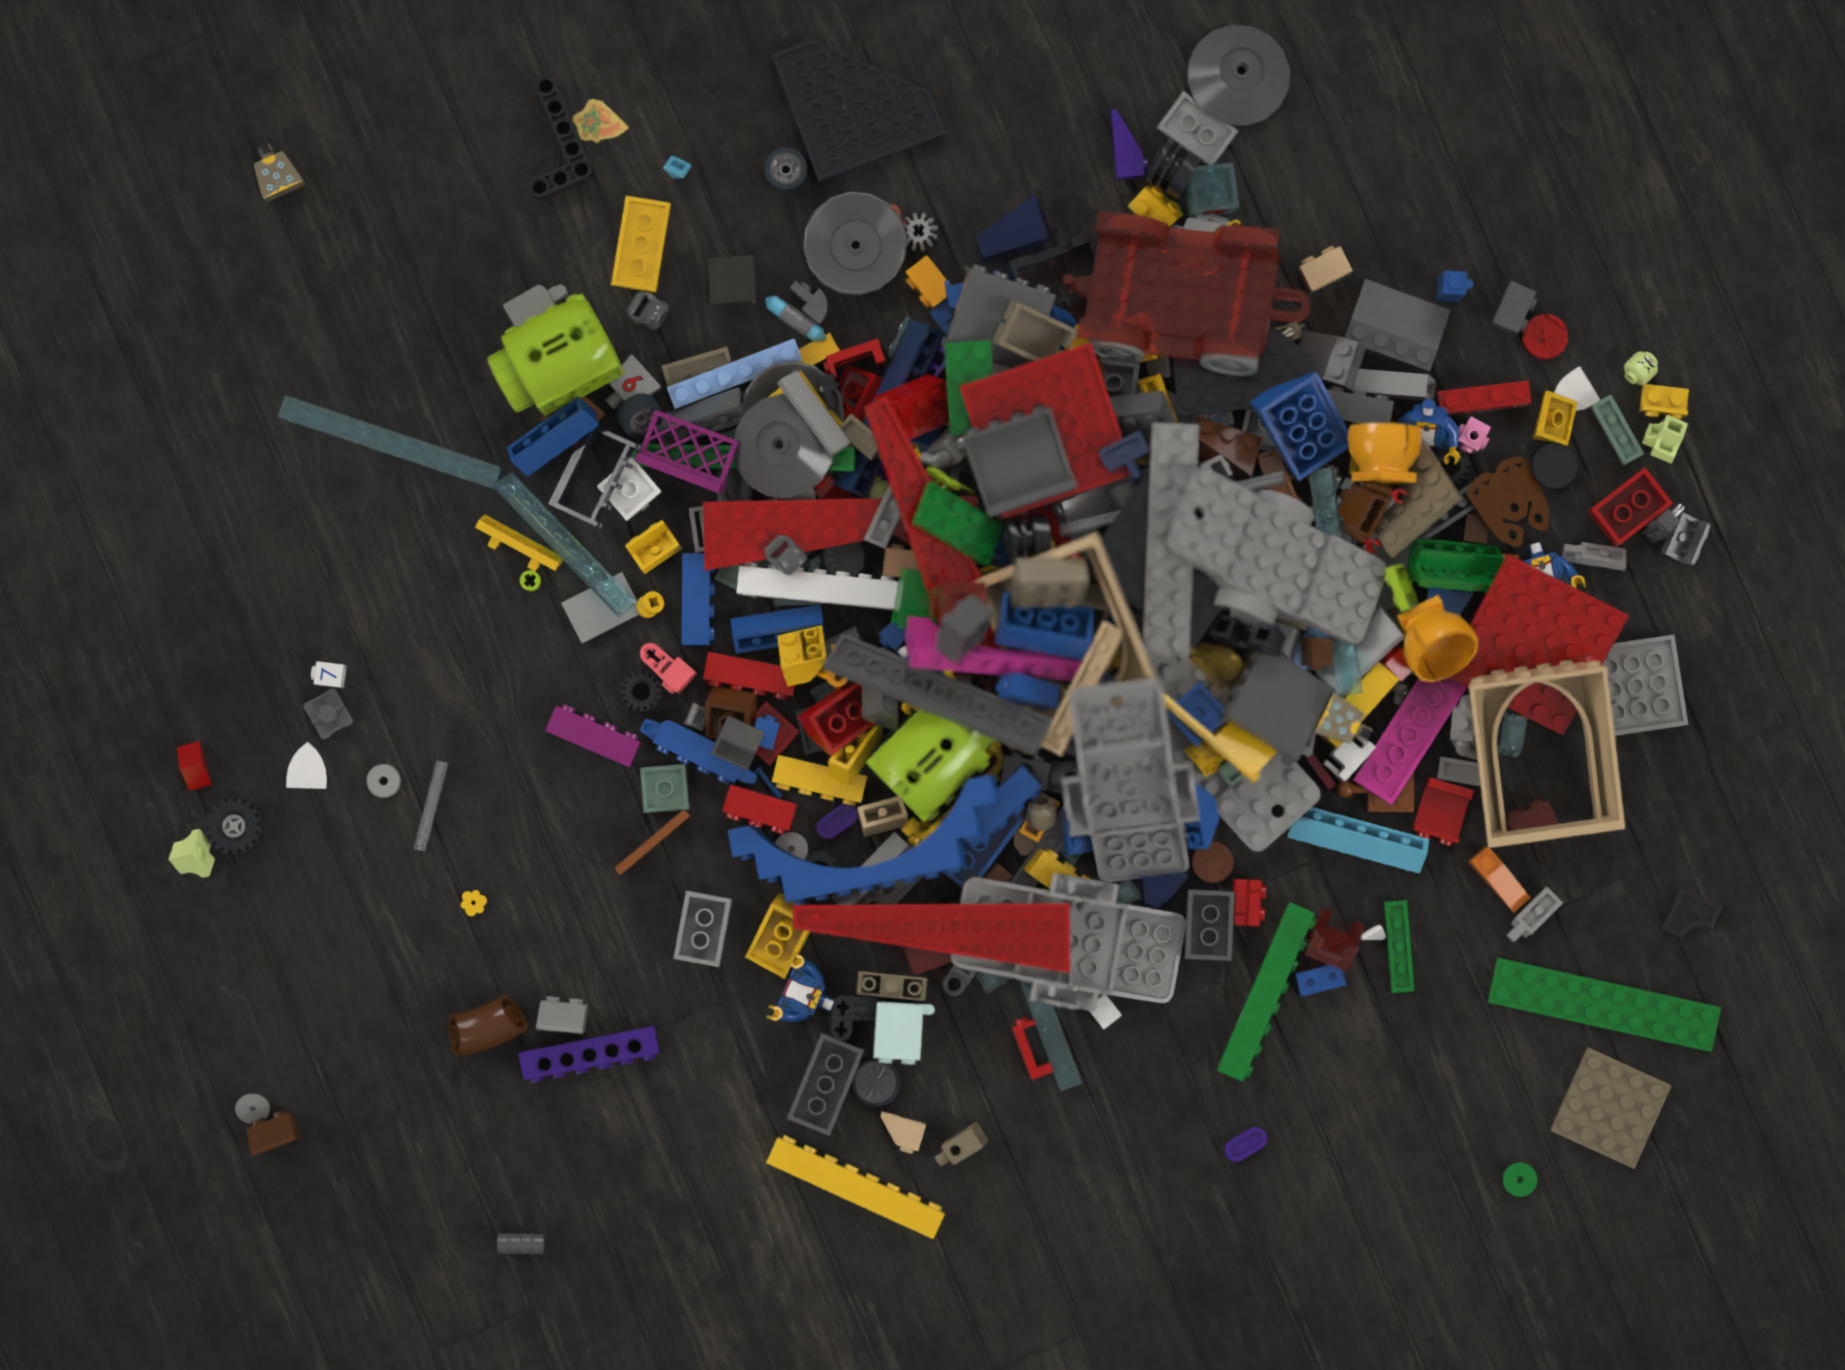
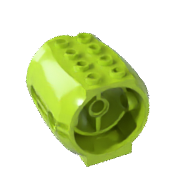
M583 294L571 295L566 299V302L550 306L545 310L546 312L528 318L519 327L513 326L507 329L505 335L501 336L505 348L488 357L493 374L515 412H520L536 404L537 408L546 417L564 407L577 396L581 398L626 374L607 334Z
M920 709L866 764L903 799V802L923 822L926 819L931 822L940 813L938 808L943 803L947 806L956 797L954 792L959 787L964 789L967 780L972 779L970 776L975 771L981 773L990 764L987 761L990 756L984 750L995 739ZM946 739L950 741L952 746L950 751L941 750V740ZM908 773L917 782L916 784H910L907 781Z

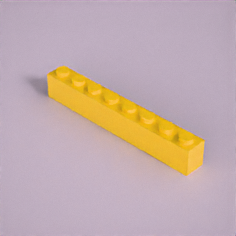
M784 1135L783 1138H777L766 1162L767 1164L934 1239L945 1215V1212L941 1211L942 1207L933 1202H929L927 1205L920 1201V1196L911 1192L905 1195L899 1192L900 1187L889 1182L887 1186L879 1183L880 1178L870 1173H867L866 1176L857 1173L858 1168L847 1163L844 1167L837 1163V1158L828 1154L822 1157L816 1154L817 1149L806 1144L804 1147H800L795 1144L796 1140Z

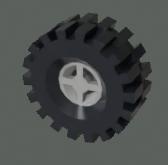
M235 797L222 799L218 804H214L211 807L212 810L210 812L208 811L206 815L208 818L204 825L206 826L205 834L209 837L208 841L210 844H213L218 851L233 855L244 854L254 849V846L260 843V838L264 835L263 826H265V821L262 820L263 815L259 812L258 807L252 804L251 801Z

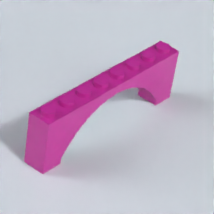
M908 616L904 635L910 667L998 675L1016 672L1034 678L1073 681L1083 660L1032 650L1004 651L976 645L955 664L934 648L938 639L936 634L941 628L934 624L931 618Z

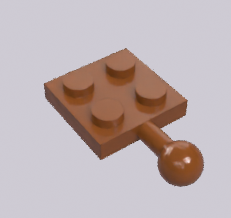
M1414 771L1392 805H1389L1361 785L1353 784L1350 780L1340 781L1337 784L1336 791L1344 798L1350 797L1353 793H1367V812H1414Z

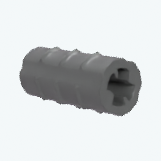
M498 1233V1253L520 1255L544 1254V1234Z

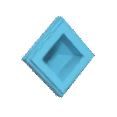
M671 155L663 169L672 179H679L685 177L692 165Z

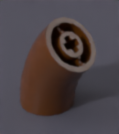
M501 995L478 1008L450 1014L448 1023L450 1044L456 1057L496 1047L522 1034L528 1027L522 1010L507 995Z

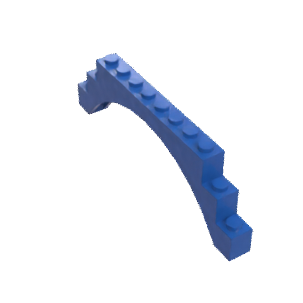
M988 775L967 780L954 808L931 835L918 846L902 855L867 867L848 869L826 867L800 859L776 845L756 826L728 830L732 857H740V860L744 861L754 859L755 854L759 880H767V883L781 881V877L786 902H793L794 905L807 904V899L815 898L816 901L827 900L830 894L837 893V897L851 895L850 890L859 889L860 893L873 890L872 886L880 884L881 888L895 886L894 881L902 880L904 884L917 881L916 877L924 875L925 879L939 877L938 872L946 871L947 875L961 872L960 868L967 867L962 839L964 843L977 841V836L983 835L978 808L980 807L981 811L994 809V804L1000 803L995 776Z

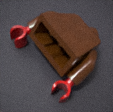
M1375 480L1363 482L1360 486L1353 484L1350 489H1344L1340 494L1343 502L1338 509V513L1343 518L1346 534L1360 544L1364 543L1369 553H1378L1373 548V543L1377 546H1383L1380 540H1370L1367 537L1371 538L1391 500L1388 497L1391 496L1395 502L1404 504L1406 502L1400 501L1398 496L1400 493L1409 495L1408 492L1402 489L1392 490L1391 486Z

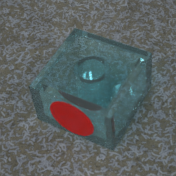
M1233 163L1205 165L1196 168L1185 187L1189 217H1197L1198 215L1208 213H1234L1239 208Z

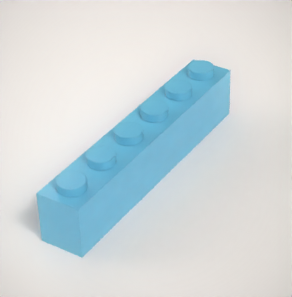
M1311 807L1289 827L1287 836L1297 841H1303L1419 874L1427 856L1429 839L1314 807Z

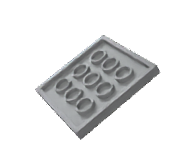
M1668 635L1614 643L1602 664L1607 667L1614 735L1688 725L1675 636Z

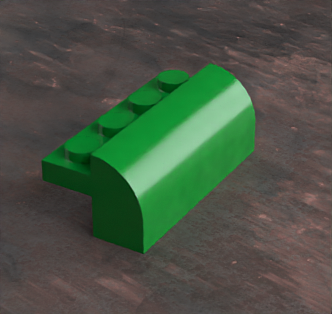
M1415 538L1408 554L1407 572L1410 581H1417L1419 586L1424 588L1435 587L1445 590L1457 589L1466 592L1479 591L1486 593L1501 567L1504 557L1497 545Z

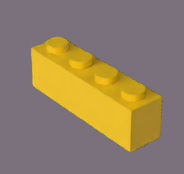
M778 755L772 782L777 783L776 788L789 790L791 786L799 788L798 793L811 796L812 792L821 793L820 798L834 801V797L842 798L843 804L856 806L857 802H862L868 776L857 774L849 786L830 778L829 767Z

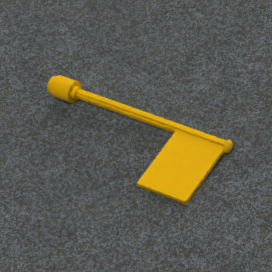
M1120 646L1115 652L1108 666L1109 668L1114 666L1116 668L1121 667L1122 648ZM1163 692L1165 707L1246 776L1250 783H1255L1259 779V771L1277 753L1276 750L1232 721L1215 737Z

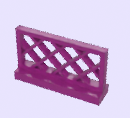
M655 410L640 452H637L634 461L714 492L723 493L726 487L725 481L740 441ZM659 416L667 419L670 426L669 429L660 433L656 426ZM684 425L688 428L691 436L680 441L675 429ZM693 429L700 432L694 434ZM672 431L677 443L666 447L661 436ZM705 433L709 436L712 444L701 448L696 437ZM658 438L662 450L655 453L648 451L650 441ZM693 439L697 451L686 455L682 443ZM724 441L731 443L730 452L721 456L717 445ZM679 446L683 457L676 461L671 460L668 450ZM714 447L718 459L707 463L703 451ZM699 454L704 465L697 469L692 468L688 458ZM719 461L723 468L720 478L713 476L709 466ZM706 468L707 473H705V472H703V471H700V470Z

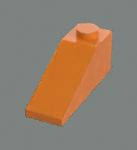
M1485 846L1468 861L1513 913L1530 899V896L1488 846Z

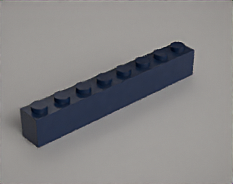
M911 320L875 396L924 376L944 334L926 324ZM865 416L863 424L871 430L867 416ZM856 448V472L839 471L833 485L860 498H866L882 465L881 457H878L879 453L871 461Z

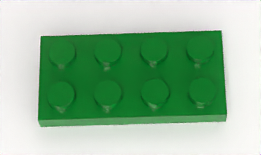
M991 340L944 343L951 436L967 435L966 431L973 429L959 386L993 375Z
M934 482L927 483L912 522L915 526L983 566L990 565L1004 524Z

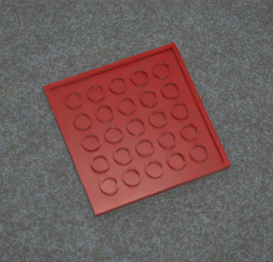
M1091 343L959 386L972 427H979L980 431L989 428L988 423L1000 419L1002 423L1011 421L1010 416L1023 412L1024 416L1032 414L1033 408L1045 405L1046 409L1052 408L1059 436L1073 478H1075L1078 486L1077 488L1002 512V518L1130 476L1126 465L1108 473L1098 454V451L1123 438Z
M1507 554L1469 623V626L1474 630L1478 638L1477 653L1465 668L1454 676L1449 677V679L1469 688L1472 678L1491 675V671L1505 670L1506 673L1513 672L1516 667L1535 669L1538 664L1549 663L1550 666L1559 665V662L1565 660H1572L1573 663L1600 661L1602 665L1629 615ZM1534 682L1522 689L1507 706V708L1561 735H1564L1577 711L1566 695L1549 685Z

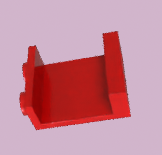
M1431 777L1427 778L1412 829L1417 832L1416 836L1429 840L1433 836L1439 838L1438 843L1452 846V843H1459L1460 839L1458 836L1468 802L1472 799L1474 790Z

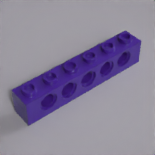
M655 1026L523 1051L519 1052L523 1079H529L530 1083L543 1081V1076L551 1074L552 1079L566 1076L565 1072L574 1070L575 1074L588 1072V1067L597 1066V1070L610 1068V1063L619 1061L620 1065L633 1063V1058L642 1057V1061L655 1059V1054L660 1053L656 1028ZM631 1040H638L641 1043L639 1052L634 1053L629 1049V1042ZM609 1044H614L618 1047L619 1052L616 1057H610L607 1054L606 1048ZM590 1048L596 1052L594 1061H587L584 1058V1051ZM564 1053H570L573 1056L574 1061L572 1065L566 1066L562 1063L561 1058ZM542 1057H546L551 1061L549 1070L540 1068L539 1061Z

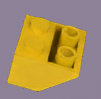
M822 625L777 636L781 667L787 686L810 682L823 667L827 655Z

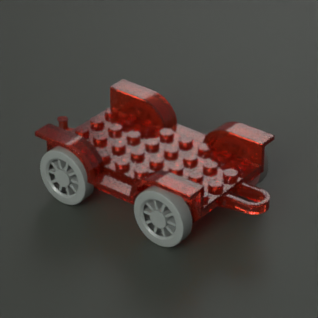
M1099 211L1095 229L1098 236V244L1092 275L1073 278L1072 275L1066 274L1063 277V282L1070 291L1088 298L1085 318L1080 317L1077 338L1089 339L1094 353L1098 354L1101 358L1138 363L1144 359L1145 354L1199 360L1201 355L1200 364L1204 368L1229 376H1250L1257 372L1260 353L1265 352L1269 322L1271 320L1301 321L1308 316L1311 308L1309 298L1304 292L1275 287L1280 261L1278 250L1280 230L1222 226L1216 228L1214 232L1171 228L1160 220L1146 216ZM1274 298L1299 301L1302 304V308L1298 312L1272 310Z

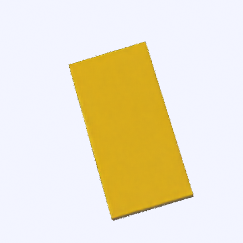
M626 196L611 286L656 293L671 203Z

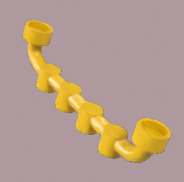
M994 740L984 750L990 757L995 755L996 763L981 776H995L996 783L1000 780L997 774L1002 770L1005 755L1001 749L1003 744L998 740ZM957 800L927 830H920L918 828L920 823L915 817L909 819L902 826L901 830L907 836L912 834L916 838L926 839L945 820L954 808Z

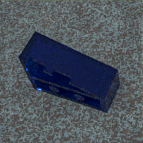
M1033 195L976 236L983 261L1048 241L1049 237L1036 196Z

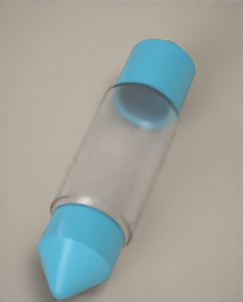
M777 296L766 297L767 309L777 315L780 320L813 341H825L826 337L823 328L817 325L814 320Z

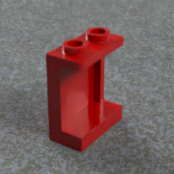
M878 339L827 355V362L823 363L826 375L834 373L835 380L838 381L835 371L836 367L872 355L877 368L885 366V358Z
M1028 1016L1015 1020L1016 1025L1012 1026L1031 1079L1033 1080L1053 1072L1049 1061L1036 1066L1023 1029L1035 1025L1034 1019L1029 1020Z

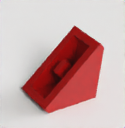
M200 741L177 747L179 768L189 791L212 785Z

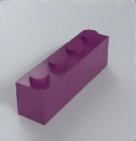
M565 704L561 708L555 707L545 730L546 732L631 768L641 745V742L637 741V735L627 731L624 735L616 732V726L606 722L603 726L595 723V717L585 713L582 717L574 714L575 709Z

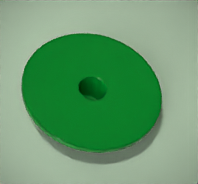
M1514 1163L1504 1172V1187L1514 1196H1527L1536 1188L1537 1174L1526 1163Z

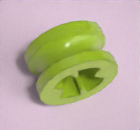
M528 570L521 575L520 584L527 591H535L541 584V578L535 571ZM527 575H530V577L532 575L536 576L534 580L536 584L533 587L530 584L529 587L525 585L527 582L525 577Z

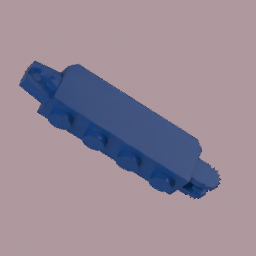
M645 719L640 731L654 740L653 743L657 744L655 749L667 755L671 751L677 754V760L687 765L691 761L698 765L697 770L707 775L712 771L718 774L717 780L727 785L731 781L736 783L737 779L749 785H753L756 782V773L751 772L749 769L744 770L712 755L711 752L715 742L670 720L664 721L662 724Z

